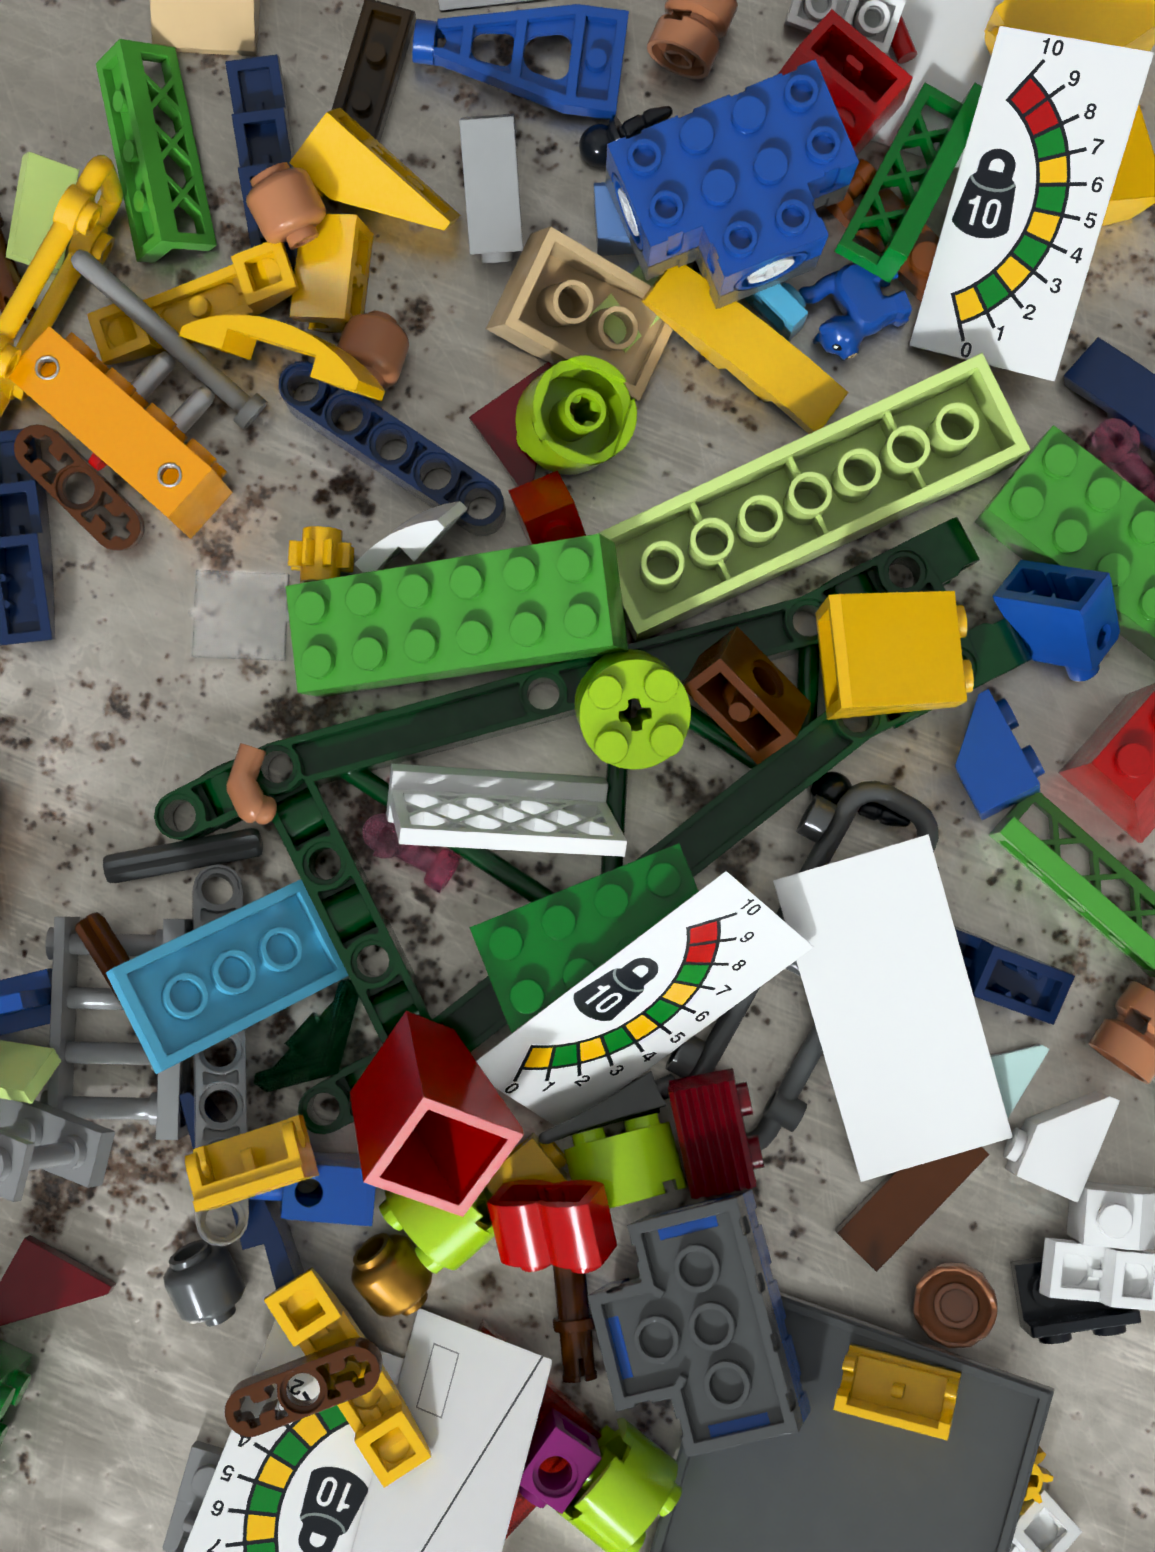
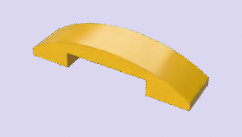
M265 242L232 255V265L142 301L180 333L182 325L211 316H257L299 290L284 243L271 244ZM114 303L87 314L102 362L105 365L141 359L166 351ZM186 339L190 344L194 343L193 341Z
M219 315L195 320L181 327L180 337L247 360H251L257 340L313 357L315 361L310 374L311 378L372 399L383 400L385 393L383 387L367 368L353 356L320 337L286 323L252 315Z
M313 1267L264 1298V1302L293 1347L299 1345L305 1356L350 1338H365L343 1304ZM350 1355L346 1368L330 1375L331 1389H336L334 1384L337 1376L343 1373L354 1371L358 1378H363L369 1362H358L354 1355ZM324 1364V1366L329 1371V1364ZM383 1364L379 1380L370 1392L337 1405L355 1432V1444L384 1488L431 1458L432 1453L415 1419Z

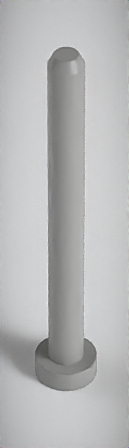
M79 249L71 257L73 267L237 413L233 419L237 425L244 430L258 417L268 403L258 393L252 398L247 395L185 338L180 337L173 327L88 251Z

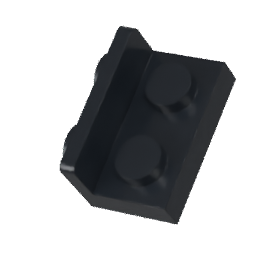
M1043 1257L1010 1262L1020 1327L1032 1338H1038L1040 1343L1059 1344L1072 1340L1071 1333L1092 1330L1093 1334L1097 1336L1119 1335L1127 1331L1126 1325L1141 1323L1140 1310L1109 1307L1103 1303L1093 1301L1049 1298L1040 1294L1039 1287Z

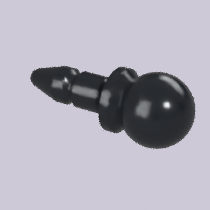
M670 106L650 108L644 111L643 115L638 114L624 121L623 125L617 117L610 119L608 125H592L581 135L579 141L580 154L589 165L599 168L606 167L607 144L623 137L628 139L640 134L641 130L669 119L673 114V110Z
M827 772L812 784L811 799L813 800L818 794L837 805L846 791L853 786L843 774ZM866 803L858 810L859 815L873 821L879 820L881 824L886 826L907 827L910 824V820L879 803Z

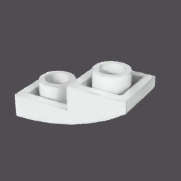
M792 0L784 24L811 33L829 11L833 9L882 52L888 54L906 1Z

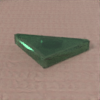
M350 979L341 980L338 983L334 1001L320 1016L312 1013L284 1043L290 1049L275 1066L255 1074V1085L265 1092H270L338 1074L359 998Z

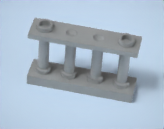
M54 917V927L48 929L45 943L46 956L49 960H53L49 1048L55 1049L61 1059V1063L48 1080V1090L42 1092L40 1102L80 1118L149 1120L150 1125H156V1140H179L188 1135L189 1132L179 1095L191 1090L192 1056L158 1073L157 1092H152L150 1098L73 1096L74 1063L151 1065L141 1043L75 1042L76 1009H124L111 988L77 987L78 955H90L75 931V926L80 921V917ZM163 919V929H158L155 935H115L128 956H139L192 931V919Z
M0 1098V1197L12 1202L21 1201L28 1172L37 1169H43L87 1188L101 1186L115 1131L36 1100L30 1104Z

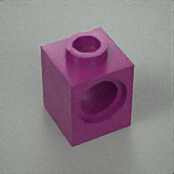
M552 1407L533 1433L518 1491L533 1505L539 1508L549 1505L563 1514L602 1459L597 1438ZM552 1456H559L568 1461L567 1465L559 1472L548 1473L540 1468L541 1463Z

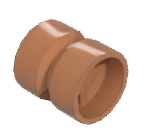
M667 0L664 9L666 14L658 19L647 44V51L651 58L660 66L679 76L690 79H703L707 77L720 50L718 39L726 36L737 11V1Z
M1131 981L1114 1005L1118 1016L1115 1019H1104L1088 1044L1096 1052L1129 1075L1150 1085L1155 1078V991L1138 982ZM1144 1025H1147V1030L1144 1034L1138 1031Z

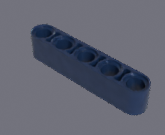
M297 361L288 365L282 371L278 389L290 412L296 418L432 508L459 501L468 508L469 503L478 497L491 499L496 504V507L489 517L476 519L471 517L466 511L456 522L457 525L476 536H489L496 533L503 526L506 518L504 498L500 488L491 480L364 396L311 378L310 374L313 363ZM313 382L319 385L318 392L312 399L308 401L294 399L295 390L301 384ZM357 411L363 414V419L357 428L350 431H343L337 428L338 419L343 413ZM399 439L407 444L405 453L398 459L387 460L380 456L382 446L387 441ZM435 468L448 470L451 473L449 483L441 489L426 487L423 484L424 478L430 470Z

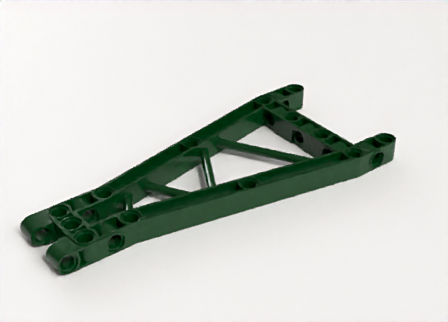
M958 517L943 522L834 577L821 587L801 597L628 644V649L645 651L663 661L675 673L681 683L684 684L699 655L738 626L771 661L798 654L797 689L811 702L798 736L758 765L711 717L690 704L691 720L689 729L751 770L638 859L679 843L692 876H696L867 740L892 727L896 729L934 710L867 716L868 726L865 731L860 733L849 730L845 726L843 719L827 720L826 711L817 717L820 663L818 634L803 636L798 633L793 625V615L806 611L816 617L815 612L828 595L946 591L945 585L949 584L961 571L980 560ZM900 564L909 568L914 578L912 587L900 588L894 585L889 577V567ZM1006 618L994 624L982 623L968 630L966 638H960L963 660L969 659L972 664L973 689L1032 660L1021 637ZM604 655L569 660L267 743L258 748L266 751V755L257 782L263 791V795L274 798L277 804V811L272 821L382 1044L406 1011L454 1029L470 1053L504 1027L507 1021L489 976L439 1015L432 1016L416 987L414 981L416 975L389 920L383 918L374 903L366 884L369 880L342 825L338 824L332 817L319 788L322 787V784L344 779L387 808L389 783L371 771L391 766V763L399 764L576 715V689L587 671ZM539 683L552 684L559 692L558 701L549 709L535 708L529 701L531 689ZM632 699L628 700V709L620 711L624 712L627 719H631ZM286 754L293 763L292 773L285 781L274 783L269 777V764L276 756ZM235 759L214 767L199 778L169 792L159 800L155 807L154 819L157 828L163 835L170 839L185 841L205 837L219 829H227L243 821L238 816L227 793V781ZM607 764L606 781L608 783L606 803L624 834L628 769ZM189 802L194 807L196 813L195 821L189 829L179 831L174 825L173 813L181 803ZM447 847L529 902H534L555 893L489 849ZM332 849L339 855L341 866L337 875L325 880L316 872L315 860L323 850ZM602 855L601 874L623 866L622 856ZM371 945L382 947L389 957V966L381 976L369 974L362 964V955ZM379 1050L341 1068L333 1076L319 1082L303 1094L299 1101L298 1114L303 1115L307 1130L314 1134L325 1135L354 1122L350 1091ZM329 1093L338 1101L340 1109L336 1120L326 1121L317 1116L313 1108L314 1099L317 1094Z

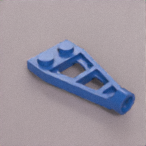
M572 4L441 18L437 21L417 19L413 36L412 60L413 63L445 67L563 114L610 120L616 117L629 11ZM481 34H507L512 36L514 46L511 63L507 66H499L476 59L472 54L474 39ZM562 35L570 41L572 47L569 70L566 76L554 80L537 74L526 66L524 62L525 47L532 39L543 36ZM440 38L446 39L443 48L438 47V39Z

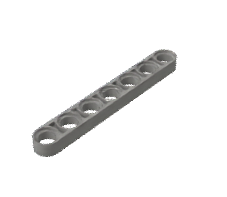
M216 864L207 866L199 872L195 878L192 890V930L243 907V887L241 878L235 870L225 865ZM220 877L229 882L233 891L229 901L216 905L211 904L204 898L201 888L209 878ZM245 1029L227 1038L235 1048V1058L227 1066L217 1067L211 1065L205 1059L203 1051L194 1055L195 1148L247 1132ZM218 1091L228 1093L236 1103L235 1115L232 1119L223 1123L214 1122L209 1119L204 1109L206 1098ZM248 1198L228 1204L237 1212L238 1225L232 1234L225 1237L215 1236L207 1228L205 1220L209 1210L195 1212L197 1232L201 1238L210 1245L222 1247L230 1245L242 1237L247 1229L249 1219Z

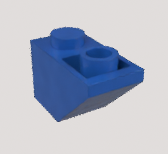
M989 689L978 694L955 764L957 775L982 821L1040 792V782L1037 777L1045 774L1031 745L1021 749L1011 730L1019 727V724L1005 698L995 702Z

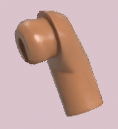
M240 743L227 781V793L241 819L247 823L255 821L261 825L268 824L276 814L277 804L274 798L263 795V791L257 782L266 751Z

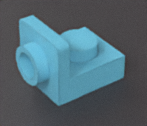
M786 282L782 285L779 283L744 298L788 341L803 328L808 315V311L804 308L806 303L803 297L793 286Z

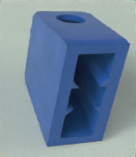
M1020 560L992 596L1003 617L1008 620L1021 637L1032 660L1064 666L1069 678L1073 681L1081 682L1094 677L1100 669V662L1117 641L1120 634L1112 581L1108 572Z
M313 1152L319 1171V1176L312 1178L319 1182L318 1187L314 1191L309 1193L300 1192L296 1188L299 1183L297 1182L248 1198L250 1200L281 1201V1218L287 1220L372 1226L376 1187L363 1182L359 1154Z

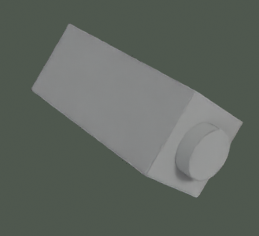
M501 114L462 117L459 120L470 255L481 254L482 263L513 261V252L523 251L515 115Z

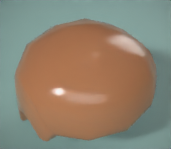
M942 1263L928 1270L917 1283L913 1312L918 1324L921 1325L923 1331L930 1339L947 1348L972 1347L981 1341L992 1330L998 1312L997 1298L994 1289L982 1272L965 1263Z

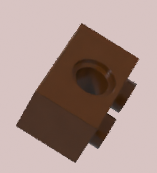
M738 626L699 655L683 684L686 692L757 765L798 736L811 706V702Z

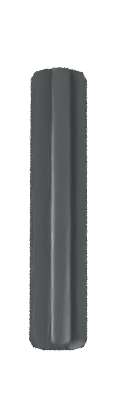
M249 828L106 855L103 858L104 875L109 883H121L244 860L262 855L263 844L259 831Z

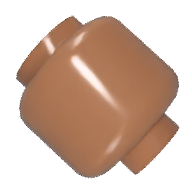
M282 162L263 170L251 179L250 183L253 188L246 197V203L267 242L271 244L287 242L290 249H296L319 236L316 226L325 218L326 208L305 169L290 168L288 162Z
M371 311L368 314L354 315L344 324L337 346L364 365L377 379L383 389L386 390L398 382L409 349V340L404 330L397 325L396 320L392 316L381 311Z

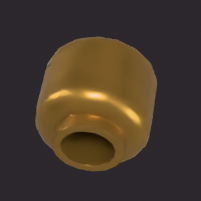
M376 1234L359 1247L353 1256L354 1266L352 1268L351 1281L376 1314L384 1317H393L400 1314L407 1316L423 1306L428 1297L427 1290L432 1282V1272L421 1263L416 1255L415 1246L405 1235Z

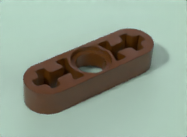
M39 424L30 425L20 431L14 442V454L19 464L102 546L110 550L123 551L133 548L140 542L145 528L141 514L99 471L88 463V460L64 436L53 428ZM34 437L42 441L50 437L52 443L48 450L59 462L65 463L68 455L74 460L72 464L63 467L56 474L53 483L48 479V475L57 470L43 459L38 458L32 461L30 458L34 449L29 443ZM76 473L87 474L93 480L95 487L92 498L83 504L72 502L65 490L67 480ZM106 494L113 500L105 504L104 507L115 517H122L127 514L130 518L126 528L131 534L127 539L121 536H115L110 539L107 532L110 530L111 525L101 514H95L92 521L86 516V513L95 510L102 504Z
M355 1337L244 1379L234 1387L225 1405L227 1424L234 1432L241 1436L255 1437L367 1394L376 1386L383 1364L381 1352L370 1340ZM350 1355H354L358 1362H369L363 1378H358L354 1371L343 1373L337 1376L334 1384L336 1389H331L330 1375L346 1368ZM324 1364H329V1371L324 1366ZM299 1373L310 1374L318 1381L320 1393L311 1400L297 1399L290 1392L289 1380ZM272 1384H277L278 1399L266 1403L261 1410L259 1418H255L251 1411L241 1412L240 1408L245 1400V1396H250L253 1403L262 1402L271 1398L275 1389ZM279 1402L281 1406L284 1408V1410H280Z

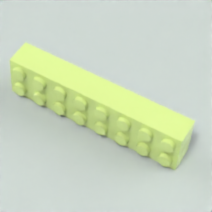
M983 353L599 532L615 543L624 620L634 642L649 638L1016 465L1030 450V447Z

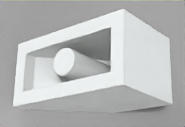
M1094 1091L1026 1118L1022 1128L1016 1127L1012 1131L1013 1138L1007 1140L1004 1158L1008 1159L1004 1169L1024 1180L1078 1203L1120 1100Z
M1087 1181L1078 1203L1069 1199L1067 1235L1086 1246L1137 1251L1155 1249V1188Z

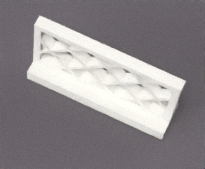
M391 763L386 816L387 821L395 825L399 844L625 857L627 840L606 803L608 783L605 777Z

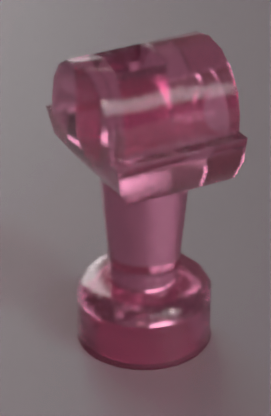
M1111 418L1103 421L1088 435L1084 443V449L1111 470L1117 471L1132 486L1155 503V475L1137 453L1140 445V436L1135 425L1130 428L1121 419Z
M376 814L370 817L362 829L365 844L375 851L373 856L381 859L398 858L426 872L424 884L439 894L446 887L462 860L461 856L448 848H444L439 854H436L427 846L399 844L395 825L387 821L386 814Z

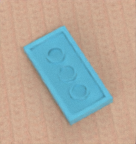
M301 879L106 972L156 1074L349 976Z

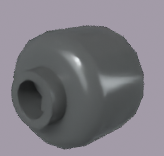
M202 1239L191 1242L177 1250L169 1259L170 1266L165 1272L163 1280L180 1318L192 1324L205 1322L207 1326L211 1327L219 1325L232 1317L236 1312L235 1304L242 1298L245 1291V1284L226 1246L210 1245Z

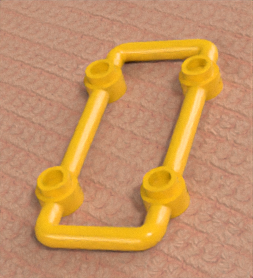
M105 155L93 157L85 166L76 184L70 185L62 195L54 212L53 224L0 316V418L10 400L18 398L21 401H25L28 398L9 377L15 370L20 357L48 326L52 328L80 279L81 274L73 267L71 257L80 249L88 251L103 265L113 249L115 238L108 234V228L120 208L123 199V189L112 160ZM100 189V199L95 203V196ZM70 242L65 261L15 347L14 339Z

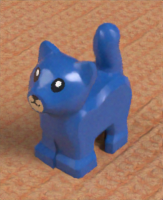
M850 263L843 266L840 270L822 277L815 285L801 287L798 292L807 304L817 303L829 294H832L843 315L834 316L821 324L819 327L820 332L814 337L813 343L821 344L826 352L838 355L843 360L854 358L859 353V347L864 337L876 334L888 325L900 327L909 321L912 306L905 290L884 296L880 287L890 286V283L857 264ZM898 272L896 273L893 279L898 278Z

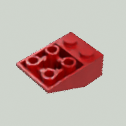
M831 9L796 48L778 74H788L795 71L797 66L816 59L857 156L903 105L913 77Z

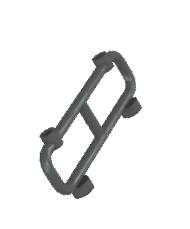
M880 781L861 782L849 788L837 805L817 794L807 807L796 830L800 835L815 842L799 873L829 864L858 810L866 803H879L910 820L917 829V837L929 834L933 852L939 839L938 823L931 810L919 800L892 785ZM780 906L776 914L784 920ZM797 961L786 967L787 970L801 977ZM760 987L721 1015L706 1041L694 1035L671 1053L665 1069L681 1078L714 1072ZM815 1023L779 1088H776L770 1096L757 1127L747 1133V1136L758 1135L761 1150L768 1147L779 1133L781 1127L793 1132L804 1116L807 1103L798 1099L823 1054Z

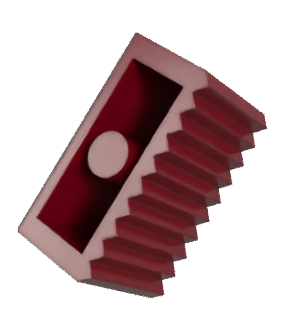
M733 1068L669 1080L668 1092L691 1199L756 1187L755 1169L765 1167L758 1135L747 1136L743 1116L753 1115L747 1082L736 1083Z

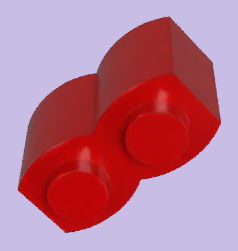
M536 1179L516 1180L503 1183L487 1201L500 1260L505 1265L520 1267L525 1272H536L553 1265L559 1268L570 1269L577 1274H585L600 1268L617 1247L603 1183L591 1180H569L557 1183Z

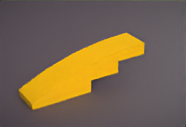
M687 265L679 268L674 266L665 270L664 274L659 276L641 300L649 309L717 369L726 368L763 402L772 401L808 434L824 427L847 396L848 391L798 348L736 301L716 309L709 294L710 287L706 278Z

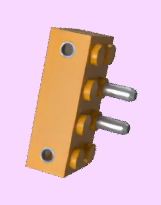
M48 326L20 357L9 379L93 453L88 461L93 468L99 471L107 465L185 535L192 539L233 493L222 480L227 471L216 462L217 459L194 438H191L186 445L184 444L188 439L185 433L210 407L215 394L205 385L196 388L176 412L169 417L154 403L149 405L146 401L150 394L174 369L176 360L166 351L157 354L130 383L114 368L111 367L109 369L96 357V353L74 333L71 332L64 339Z

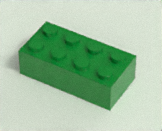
M679 843L469 927L511 1033L699 892Z

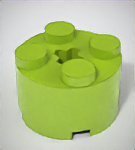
M588 355L571 357L552 365L536 377L520 396L516 409V439L518 446L541 467L551 472L558 470L559 474L563 475L585 473L611 459L629 443L637 422L635 399H631L629 391L624 384L626 379L609 362ZM570 408L576 410L574 415L570 413Z
M635 649L606 654L587 671L576 689L575 713L578 724L587 744L601 761L624 769H645L662 763L669 757L677 754L682 748L691 720L689 697L675 673L657 657L645 651ZM636 698L644 709L637 710L635 718L627 719L624 712L620 711L628 709V700Z
M657 1113L625 1121L626 1133L606 1138L604 1127L572 1135L574 1147L564 1149L571 1180H591L603 1183L609 1209L666 1194L663 1182L669 1180L673 1181L675 1190L687 1187L670 1122L660 1124Z
M487 1187L484 1188L464 1217L385 1190L386 1199L379 1205L380 1212L387 1223L398 1231L404 1229L417 1245L415 1252L421 1263L435 1274L439 1273L444 1267L450 1270H457L495 1237L487 1206V1201L493 1195Z
M621 1417L616 1419L619 1429L614 1431L606 1425L595 1435L602 1459L563 1514L558 1511L556 1512L605 1552H638L645 1541V1531L658 1514L664 1517L673 1510L681 1497L682 1488L675 1483L678 1472L676 1460L625 1418Z

